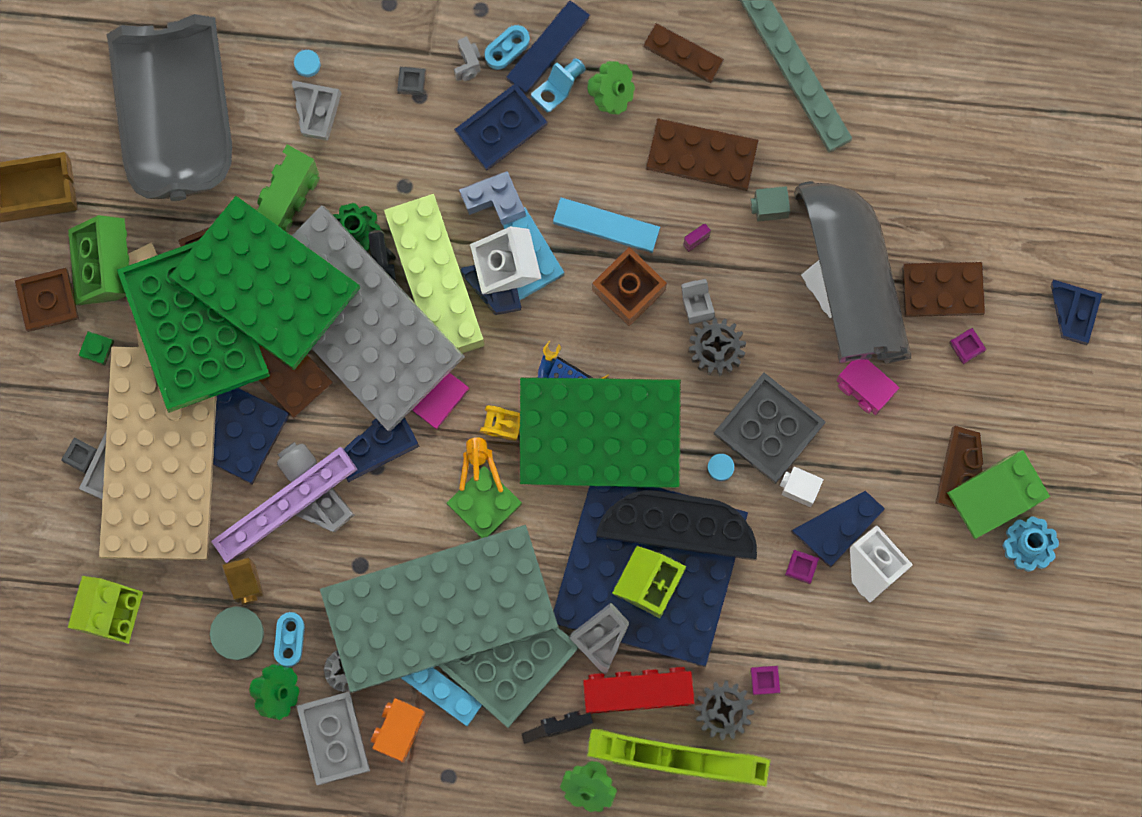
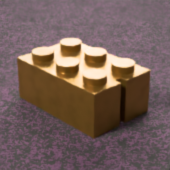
M66 152L0 162V223L78 210L75 187L72 184L74 183L72 163Z

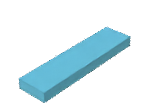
M560 197L553 219V224L649 253H653L660 231L659 226Z

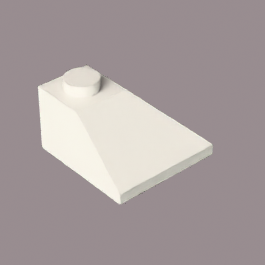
M877 525L850 547L852 583L869 602H872L913 565Z

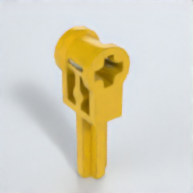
M485 406L487 414L484 426L480 428L479 432L488 436L517 442L518 435L520 436V413L496 406ZM496 417L495 425L492 426L493 419Z

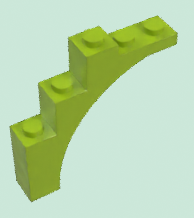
M591 729L587 757L631 768L657 770L669 774L700 777L720 782L767 786L770 759L687 747Z

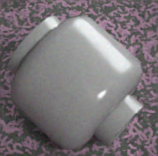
M293 442L278 454L280 458L277 461V465L291 482L317 464L316 458L305 444L297 445Z

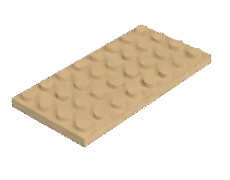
M145 347L111 348L99 557L102 559L208 561L217 396L168 413Z

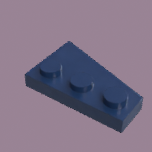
M405 417L391 431H387L375 418L371 422L372 425L365 432L358 435L344 448L358 469L346 478L348 483L420 447Z
M863 491L794 528L791 532L831 568L885 508L868 492Z

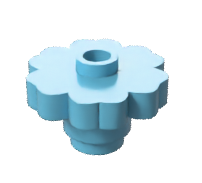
M1032 516L1026 521L1018 519L1006 530L1008 539L1003 542L1005 556L1010 560L1015 559L1014 564L1017 569H1023L1027 572L1033 571L1036 567L1044 569L1055 559V552L1053 550L1059 546L1056 531L1047 529V522L1045 520ZM1028 540L1034 543V548L1029 546Z

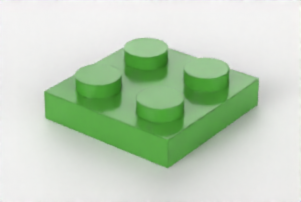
M483 466L479 470V480L474 481L473 476L465 484L464 491L459 490L447 502V505L480 538L491 536L522 505V502L502 482L503 492L500 493L492 473Z

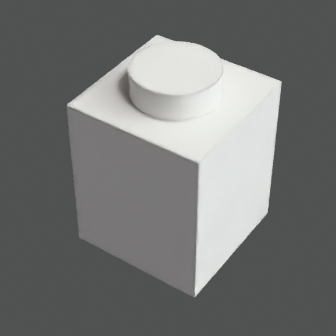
M794 467L791 473L785 472L780 486L784 488L782 495L811 508L824 479Z

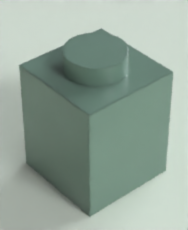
M787 186L756 189L754 198L750 199L752 214L757 216V222L787 219L789 217L790 205Z

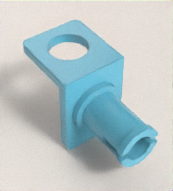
M577 58L573 59L565 68L559 63H555L548 80L532 92L531 98L546 112L552 111L568 97L575 79L585 72L584 64ZM549 91L553 93L555 100L553 102H545L541 98V93Z

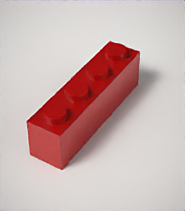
M685 667L669 668V673L660 674L658 669L642 670V675L635 676L631 675V671L616 672L615 677L605 678L603 673L590 674L588 679L583 680L586 714L683 707L695 704L692 671H685Z

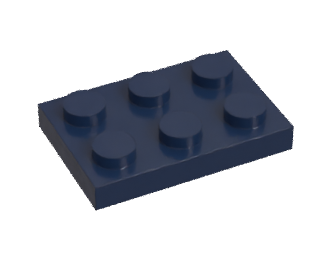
M515 83L456 127L454 131L482 167L488 171L546 127L548 122Z

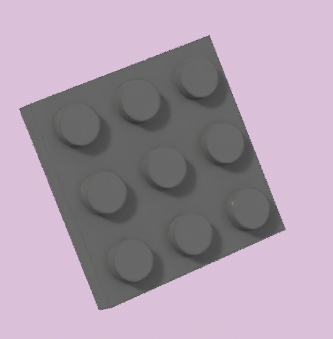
M763 373L715 430L714 435L776 484L824 426L826 421L766 373Z

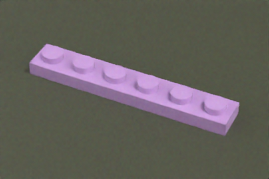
M339 447L211 542L224 561L230 563L358 469L345 450Z

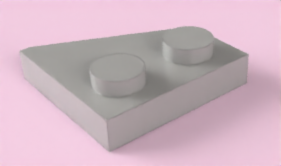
M293 81L292 88L295 91L296 109L300 117L299 124L302 135L328 141L341 98V91L335 88Z
M332 488L297 513L296 516L336 532L355 514Z
M610 603L572 632L570 639L605 675L609 670L629 622Z

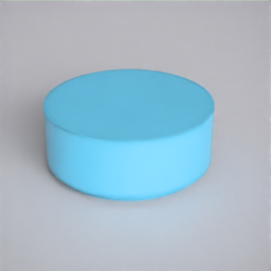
M312 50L300 51L294 59L295 69L303 77L316 75L321 66L318 55Z
M726 454L714 455L709 460L707 467L710 477L716 481L729 479L734 472V462L731 457Z

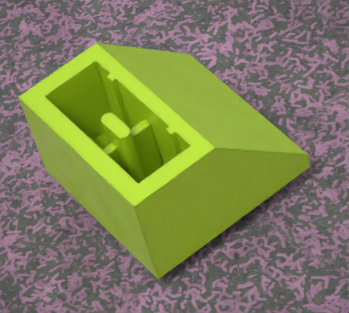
M636 546L612 594L661 618L686 566L660 553Z
M82 576L67 628L129 644L143 592L101 578Z

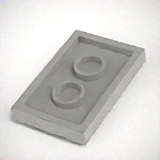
M350 692L297 706L317 786L370 771Z

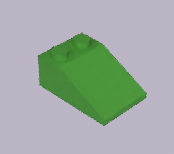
M1024 450L1007 456L948 492L949 497L974 539L1050 497Z

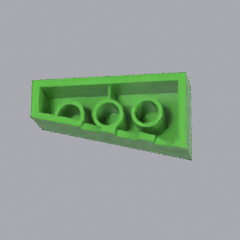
M286 144L283 150L286 157L282 164L275 165L271 172L273 174L271 185L262 189L257 201L259 207L255 210L288 233L293 224L292 217L296 211L300 212L306 203L305 196L309 190L315 189L320 177L318 176L319 172L313 158Z

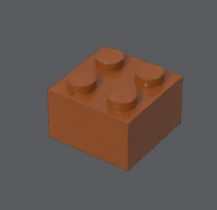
M630 247L592 283V291L628 326L643 314L666 291L667 283Z

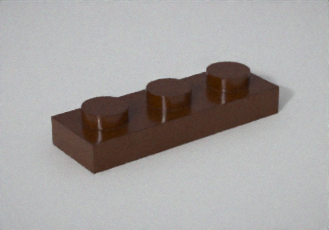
M657 23L643 48L710 84L724 60Z

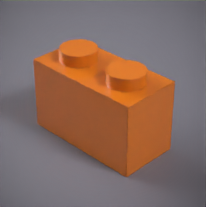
M394 698L393 703L388 702L382 714L385 721L381 728L377 727L371 738V742L374 743L372 749L404 763L426 712Z

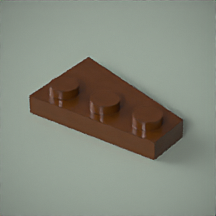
M958 426L952 427L935 504L956 509L948 492L982 472L983 455L980 432Z

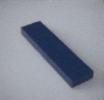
M569 0L506 76V80L511 84L516 83L523 93L527 95L589 20L590 14Z

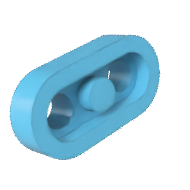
M520 25L511 26L490 43L485 50L487 65L492 69H503L524 52L530 43L527 29ZM514 38H520L522 40L519 44H515L512 42ZM496 54L502 55V59L498 61L494 60L493 57Z
M293 612L283 614L278 619L276 627L274 657L279 664L285 667L295 666L302 657L305 624L303 619ZM290 622L296 624V629L292 632L287 630V625ZM292 649L293 656L285 658V650Z

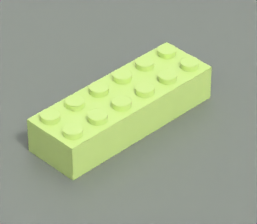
M434 194L385 209V216L414 303L461 353L483 347L484 340Z

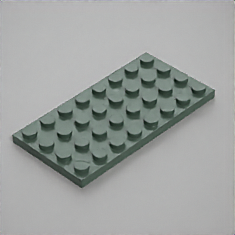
M526 525L320 589L351 693L558 628Z

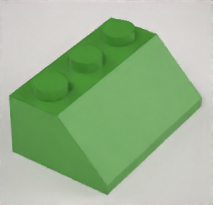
M98 215L68 229L76 305L111 302L126 297L117 269L129 265L125 219Z

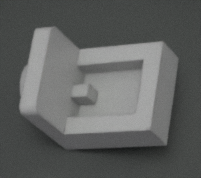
M466 36L457 40L459 51L465 62L464 65L454 69L457 81L462 79L463 81L471 80L480 72V64L477 59L480 57V53L476 44H470Z
M702 279L682 284V300L689 324L715 318L707 280Z

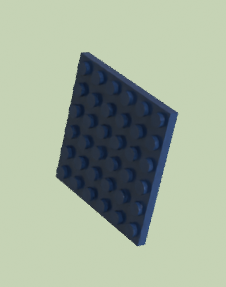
M589 486L553 611L557 625L576 630L612 603L629 622L620 642L621 644L706 667L736 558L596 538L599 524L607 510L625 496L639 491L681 493L660 487ZM736 509L746 520L748 512ZM636 546L660 553L686 566L661 618L612 594Z

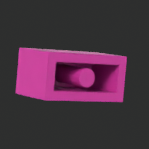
M868 359L851 361L836 380L839 383V389L847 396L852 394L859 401L858 405L868 414L872 412L875 416L900 388Z

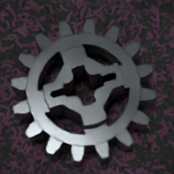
M713 318L711 325L703 321L702 330L698 327L694 329L697 337L690 336L689 342L695 345L689 347V352L695 353L691 361L700 362L699 370L707 367L708 375H711L713 370H717L718 376H721L723 369H726L729 373L732 372V364L739 367L741 362L737 357L743 358L745 356V352L740 350V348L746 346V341H739L743 336V332H735V323L729 327L727 326V319L718 324L717 319ZM721 331L728 334L731 338L725 337L721 334ZM710 332V338L700 343L704 335ZM714 342H718L719 346H721L720 352H716V348L713 347ZM735 351L733 356L724 362L725 355ZM704 355L709 356L713 362L708 361Z
M724 681L723 687H719L718 683L714 682V690L711 691L705 687L706 697L698 696L697 698L702 705L695 706L694 710L701 712V715L696 718V722H704L701 730L705 731L709 728L711 730V738L718 733L722 741L726 734H729L731 739H735V731L743 734L745 731L742 725L750 726L751 724L747 716L753 715L754 711L748 709L747 706L752 704L753 701L744 699L747 691L744 690L739 693L737 691L739 684L737 683L733 688H729L728 681ZM724 693L732 694L738 700L733 702L727 699ZM714 696L715 705L713 709L706 711L709 699ZM721 702L725 707L731 708L727 719L723 714L718 715L717 713L721 708ZM742 710L740 721L734 725L733 717L735 713ZM717 720L721 722L725 729L714 726L710 721Z

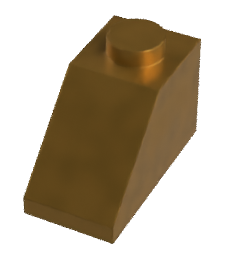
M250 558L222 565L233 599L237 603L242 602V605L252 604L258 601L257 597L263 596L256 565Z

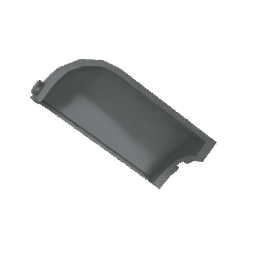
M197 14L179 21L167 23L168 28L154 30L153 25H121L107 34L123 165L127 180L134 191L147 199L181 201L186 199V196L208 191L225 179L232 164V139L215 17Z
M813 181L799 184L795 188L794 196L795 200H804L808 212L839 349L837 355L839 363L871 359L872 354H877L878 360H884L885 364L911 359L912 356L882 227L873 207L856 191L830 183H814Z

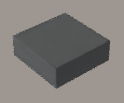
M400 66L397 93L423 96L426 69Z
M74 437L61 461L86 474L97 449Z

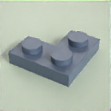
M508 171L459 189L469 215L494 206L502 225L526 217L525 209Z

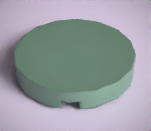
M235 606L223 610L215 617L211 624L210 639L212 646L220 655L227 659L240 661L248 659L258 652L265 632L261 620L254 612L244 607Z

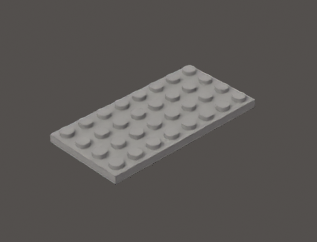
M321 205L292 236L359 284L360 290L312 349L387 431H391L465 356L328 209Z

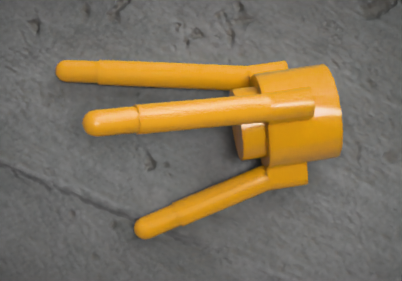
M471 438L466 442L459 490L464 491L469 462L473 465L474 481H478L479 465L484 464L487 460L497 489L501 493L503 492V487L493 460L492 450L487 449V441L483 438Z

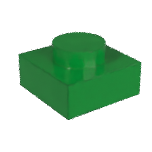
M88 331L78 356L105 366L114 341Z

